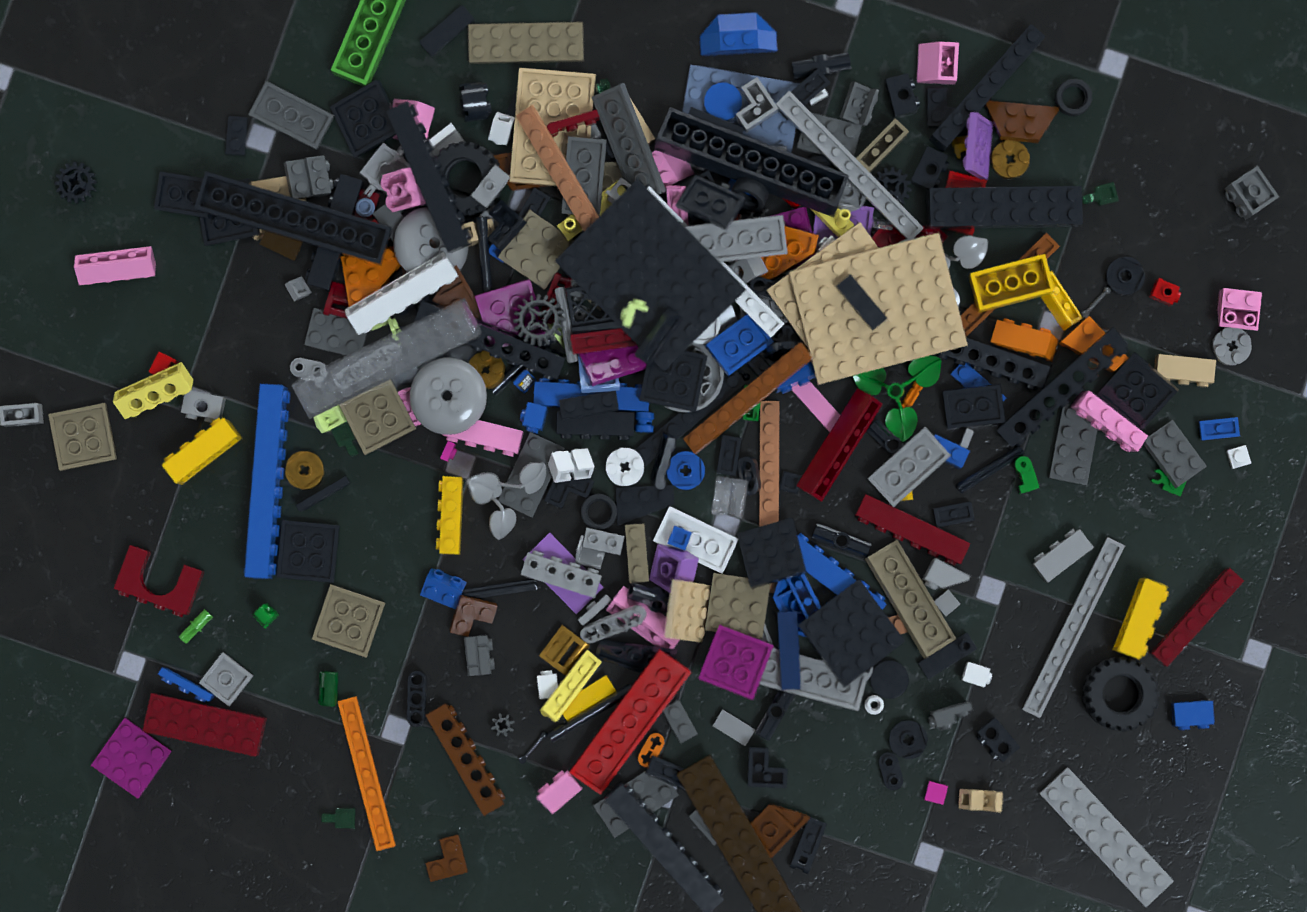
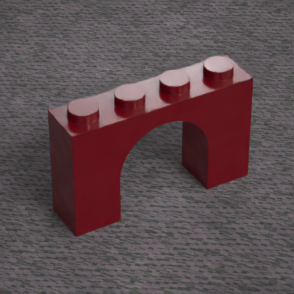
M130 545L114 589L119 590L118 594L128 598L129 595L137 597L136 601L147 604L148 601L155 603V608L164 611L165 608L173 610L172 614L183 617L184 614L189 615L205 572L184 565L176 587L166 595H155L147 589L143 580L144 570L151 552Z

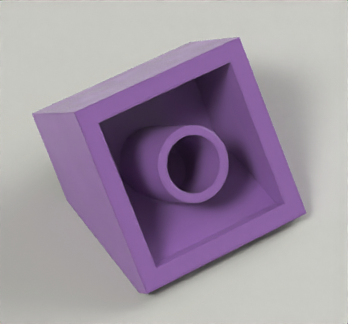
M657 544L649 580L671 593L672 579L693 583L699 558L686 550Z

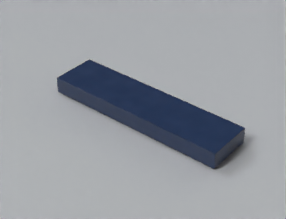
M797 611L778 612L782 690L801 689Z

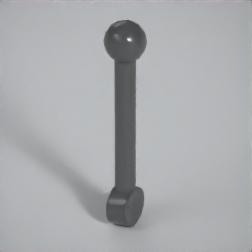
M1105 287L1101 295L1090 307L1082 311L1081 315L1083 318H1087L1089 312L1106 294L1111 292L1110 287Z

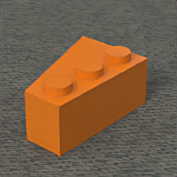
M1088 316L1058 344L1081 355L1100 339L1105 332ZM1105 345L1102 348L1103 354L1111 355L1113 347ZM1124 354L1119 358L1117 355L1112 360L1113 364L1107 371L1114 372L1128 357ZM1096 358L1089 359L1092 363L1099 364Z
M1005 318L1003 321L997 320L991 343L1016 352L1028 353L1029 356L1043 357L1047 361L1053 362L1059 340L1051 334V330L1045 328L1035 330L1032 329V325L1022 323L1021 326L1014 324L1015 321Z

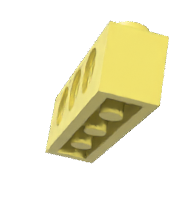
M180 362L116 391L113 403L124 419L136 417L142 411L151 410L160 403L169 402L178 395H185L192 390L193 378L183 363Z

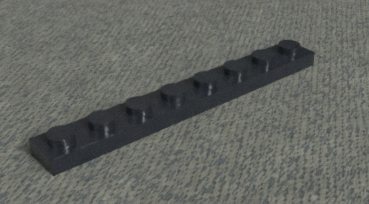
M737 371L729 376H724L719 394L708 406L696 412H680L635 449L640 454L644 467L656 458L663 432L671 434L675 441H677L746 384ZM621 463L620 466L622 468L620 471H629V463Z

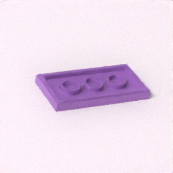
M551 533L533 549L534 551L544 553V558L551 559V556L562 559V564L569 565L570 562L575 563L576 561ZM582 565L580 566L581 570L587 571ZM546 583L575 614L593 598ZM600 583L597 593L604 588Z

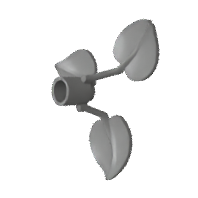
M964 236L958 239L954 245V253L957 257H949L944 253L947 267H950V261L959 260L964 268H974L979 265L987 252V239L974 236ZM917 238L905 239L900 241L899 243L910 241ZM953 288L957 306H959L960 296Z
M533 462L526 465L521 470L519 480L522 483L520 485L502 483L492 473L479 474L466 480L474 501L483 504L493 500L499 507L500 511L493 512L489 521L491 533L496 539L504 538L516 523L515 512L511 508L504 509L496 499L502 493L501 487L519 489L524 487L526 493H535L542 487L545 481L546 465L544 462Z

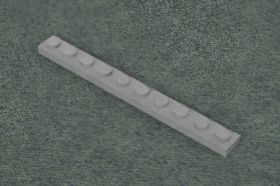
M790 91L776 103L779 110L840 172L850 175L848 180L906 239L914 238L923 229L917 220Z
M1109 537L1106 538L1022 710L1038 718L1041 717L1125 545Z

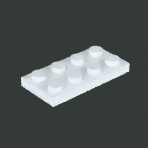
M669 506L653 541L677 548L667 544L674 526L692 532L686 551L698 557V563L723 574L739 539Z

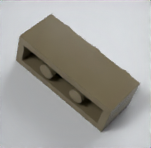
M895 118L856 159L871 173L908 135L909 131Z
M644 524L625 525L630 583L649 582Z

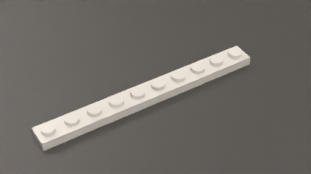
M649 186L647 189H648L685 227H688V225H687V224L657 195V193ZM720 262L746 289L735 302L772 337L784 323L724 262Z

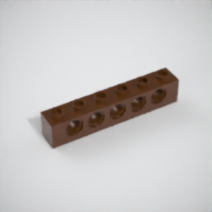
M446 703L427 714L426 717L483 816L504 805L503 800L506 798L502 790H497L493 784L496 780L491 772L487 773L484 766L486 763L482 756H477L474 751L476 745L471 738L467 739L465 726L462 722L458 723L455 716L457 713L452 705L448 706ZM444 720H450L453 723L451 730L443 728L442 723ZM455 736L460 737L463 741L460 747H455L452 744V739ZM464 753H469L472 756L471 763L466 764L462 761ZM473 770H479L482 773L480 780L472 778L471 773ZM489 787L492 791L491 796L484 797L481 794V789Z

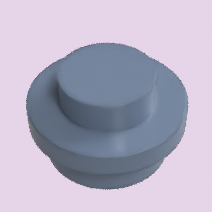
M362 198L356 204V212L361 217H369L375 211L373 201L368 198Z

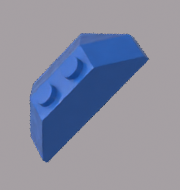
M757 13L718 15L700 36L701 56L776 52V31Z
M805 574L778 581L773 599L780 612L797 611L798 624L821 608ZM798 627V634L800 636L805 637L803 632Z

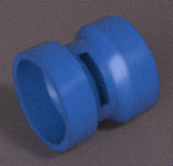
M635 412L637 420L635 432L652 433L654 429L652 425L654 413Z

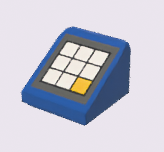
M524 370L513 384L522 393H526L535 383L536 378L530 372Z

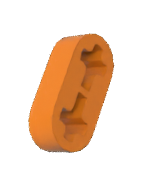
M652 733L638 755V762L643 767H647L649 762L643 763L642 755H646L650 750L652 751L650 758L652 755L658 757L665 742L664 737L660 733ZM658 736L660 737L661 745H656L653 750L650 748L653 743L651 738Z

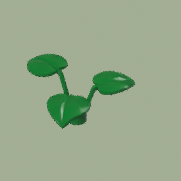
M931 355L914 359L908 367V372L913 377L903 384L893 383L889 386L883 383L886 380L884 368L853 375L856 385L865 393L872 396L878 395L883 386L888 389L889 396L896 399L899 409L890 410L886 416L885 423L887 428L902 442L910 438L918 422L917 414L912 407L902 408L900 397L904 394V387L914 380L921 387L934 385L940 376L942 360Z

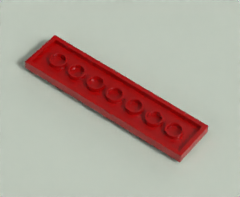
M659 649L569 773L601 795L688 678L691 670Z

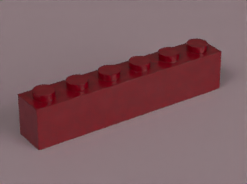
M857 388L801 477L797 487L822 502L883 404L873 396Z
M867 494L864 495L855 516L859 517L857 521L865 525L869 523L876 525V530L882 533H886V531L893 533V538L902 542L906 539L911 542L910 546L919 550L923 547L928 550L927 554L936 558L940 555L946 558L944 562L953 566L956 563L959 565L962 563L971 544Z
M1225 568L1149 654L1162 666L1168 667L1244 580L1231 568Z

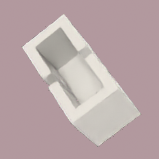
M588 448L574 449L570 453L568 451H556L551 454L548 462L554 483L571 481L569 472L572 473L574 480L591 478L594 470V464Z

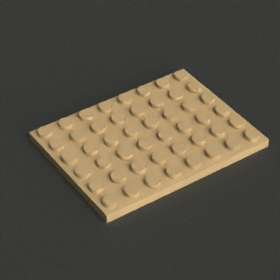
M939 233L789 272L808 349L813 356L812 364L818 384L967 346ZM849 274L856 279L888 318L873 331L835 287Z

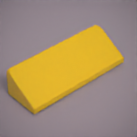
M1050 271L1055 292L1041 298L1062 330L1065 331L1083 319V317L1054 273Z
M607 675L576 695L563 713L567 721L616 692Z

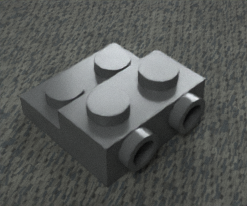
M324 155L284 162L290 197L296 199L329 195L331 190H333V180L329 179L327 172L330 170V164L328 160H325Z
M1258 166L1224 188L1226 198L1231 202L1233 201L1237 207V214L1240 217H1244L1245 220L1279 198Z
M966 701L930 711L931 716H928L930 727L939 728V730L952 728V724L956 723L954 715L956 717L969 715L968 711L972 710L971 703Z

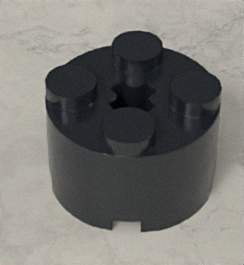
M479 81L459 84V91L461 90L462 94L460 96V104L463 117H465L464 122L488 119L491 113L490 101L486 102L488 94L487 83Z

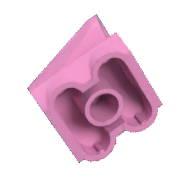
M411 167L382 175L381 187L387 192L386 206L389 210H392V213L426 204Z

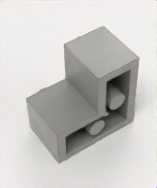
M758 77L741 87V93L749 103V106L736 113L735 118L741 127L745 128L744 131L747 133L776 114L779 108Z

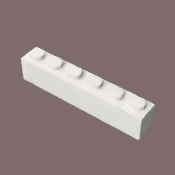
M443 251L345 309L346 316L358 335L367 333L373 326L386 322L395 313L403 312L410 304H416L422 300V297L435 293L444 284L452 283L458 277L457 272Z

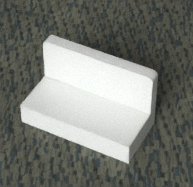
M451 123L430 139L434 147L432 153L434 156H438L440 154L439 150L443 147L447 148L448 144L464 141Z

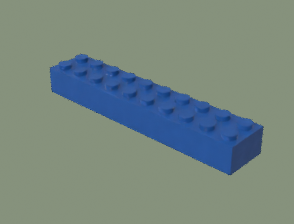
M260 384L245 577L273 579V575H276L277 572L274 556L278 555V545L275 543L276 537H279L280 525H277V518L281 517L279 499H282L283 487H280V481L284 479L285 472L284 468H282V460L286 458V449L283 448V443L287 441L288 431L285 430V422L289 420V411L286 410L287 403H290L291 398L288 388L283 385Z

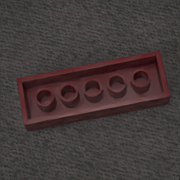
M151 693L143 732L256 757L259 756L267 718Z

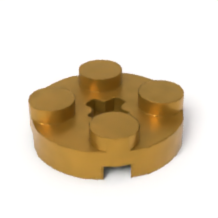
M1006 140L995 147L991 155L993 170L1002 178L1019 177L1026 171L1029 165L1030 155L1026 147L1018 141ZM1006 155H1013L1015 163L1007 164Z
M484 350L474 355L470 359L469 364L481 375L486 388L493 389L504 379L505 364L501 358H494L489 355L490 352ZM484 367H490L488 374L481 373Z
M300 451L288 459L285 475L289 483L294 487L302 490L311 489L321 482L324 476V465L316 454ZM302 465L304 467L309 466L308 475L300 474L302 470L300 467Z

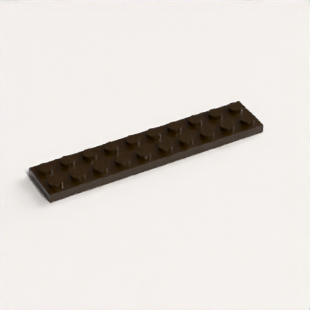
M711 755L678 772L677 776L756 911L802 912Z

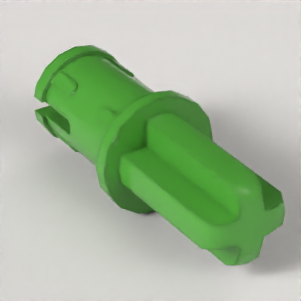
M203 609L193 621H190L191 624L180 634L179 638L184 643H188L198 631L202 632L201 629L213 617Z

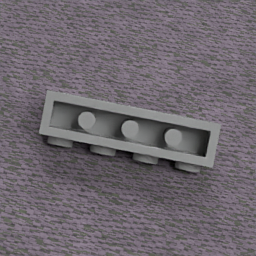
M534 550L532 554L527 553L521 575L595 598L602 577L598 575L599 571L591 568L584 571L580 569L581 565L572 562L569 565L562 564V559L551 556V559L543 557L544 553Z

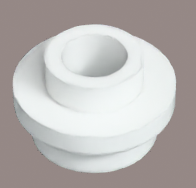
M871 695L865 700L864 706L868 713L878 714L883 710L884 702L879 696ZM872 701L877 702L878 706L876 708H871L870 704Z

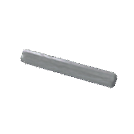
M559 287L555 289L557 303L561 305L558 310H564V314L559 315V317H565L566 319L561 324L565 326L562 329L567 362L573 363L578 359L577 354L572 355L570 335H573L566 291L564 287Z

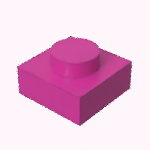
M448 441L440 459L449 462L450 459L453 460L458 450L455 449L456 444Z

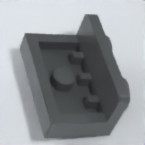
M851 82L839 118L850 123L867 126L872 118L873 107L878 101L879 90L870 89L857 82Z

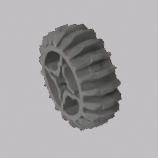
M537 294V300H534L531 295L529 296L531 301L529 303L524 299L523 303L525 306H517L521 312L514 313L515 316L519 317L513 320L514 323L519 324L515 327L516 331H520L518 336L520 338L525 336V342L531 339V345H535L536 340L538 341V346H542L543 340L546 345H549V338L555 342L554 334L562 335L558 328H565L563 324H560V322L566 321L565 317H559V315L564 314V310H558L561 305L559 303L554 305V298L548 302V295H545L543 300H541L540 294ZM546 306L550 309L537 312L533 307ZM529 311L532 315V319L528 323V326L525 327L524 320L527 312ZM534 313L540 318L544 317L542 320L545 327L537 322ZM554 313L555 321L553 327L550 330V328L547 325L548 319L551 318V315ZM538 328L545 332L543 335L529 333L531 330L534 331Z

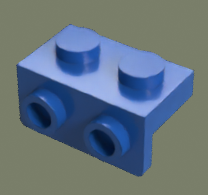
M431 568L420 595L456 609L459 596L462 595L467 582L459 577L448 575L439 569Z

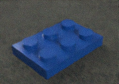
M747 314L707 343L705 347L726 375L729 376L774 341Z

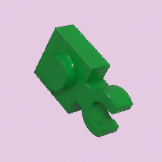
M1154 471L1160 475V479L1158 481L1151 479V483L1163 484L1161 490L1178 497L1181 496L1186 482L1175 488L1163 471Z

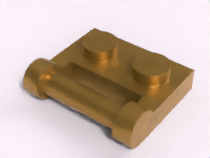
M562 625L539 656L566 676L582 652L587 650L590 645ZM575 641L579 645L562 666L558 662Z

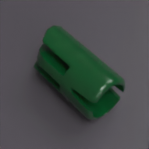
M321 671L319 673V705L336 706L338 672Z

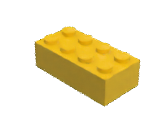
M1045 254L973 272L968 276L978 313L1050 295L1055 292Z
M217 418L210 424L211 428L207 431L201 430L195 435L196 439L194 441L184 443L180 447L181 451L177 454L172 453L164 459L165 463L162 466L176 484L183 485L242 439L228 419Z
M1147 578L1139 579L1113 651L1134 659H1140L1141 656H1145L1148 648L1146 645L1147 639H1151L1155 629L1152 626L1161 614V609H1159L1161 602H1165L1168 596L1167 586Z

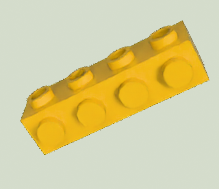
M443 476V481L439 480V492H442V500H438V511H441V519L437 520V530H440V538L436 540V550H439L440 554L460 555L463 477Z

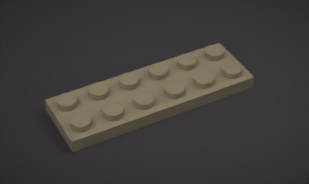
M583 22L469 24L470 64L584 61Z
M898 540L865 558L923 658H927L956 640V637Z

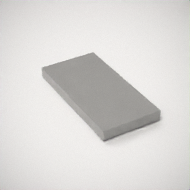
M924 427L868 479L887 501L895 507L951 455L931 432Z

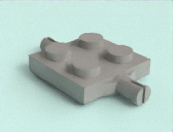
M382 143L359 172L370 184L363 192L365 195L368 193L367 197L370 198L376 189L387 195V192L381 187L382 175L410 167L409 163L402 156L404 151L401 145L396 151Z

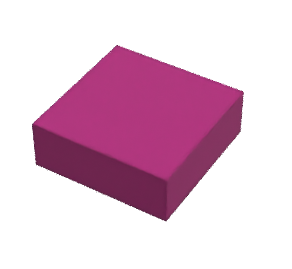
M929 781L924 800L943 805L948 786Z

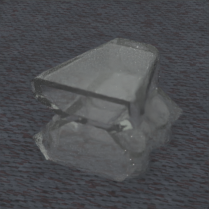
M717 476L712 515L724 516L731 514L744 520L749 481Z

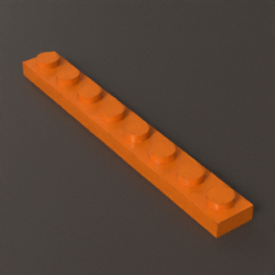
M357 696L337 701L376 851L394 847L396 844Z

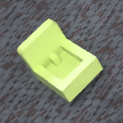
M634 299V302H629L628 309L624 308L621 320H624L623 325L631 327L636 308L644 311L648 310V307L645 306L646 302Z
M339 404L321 414L313 416L315 425L321 433L329 432L347 422Z

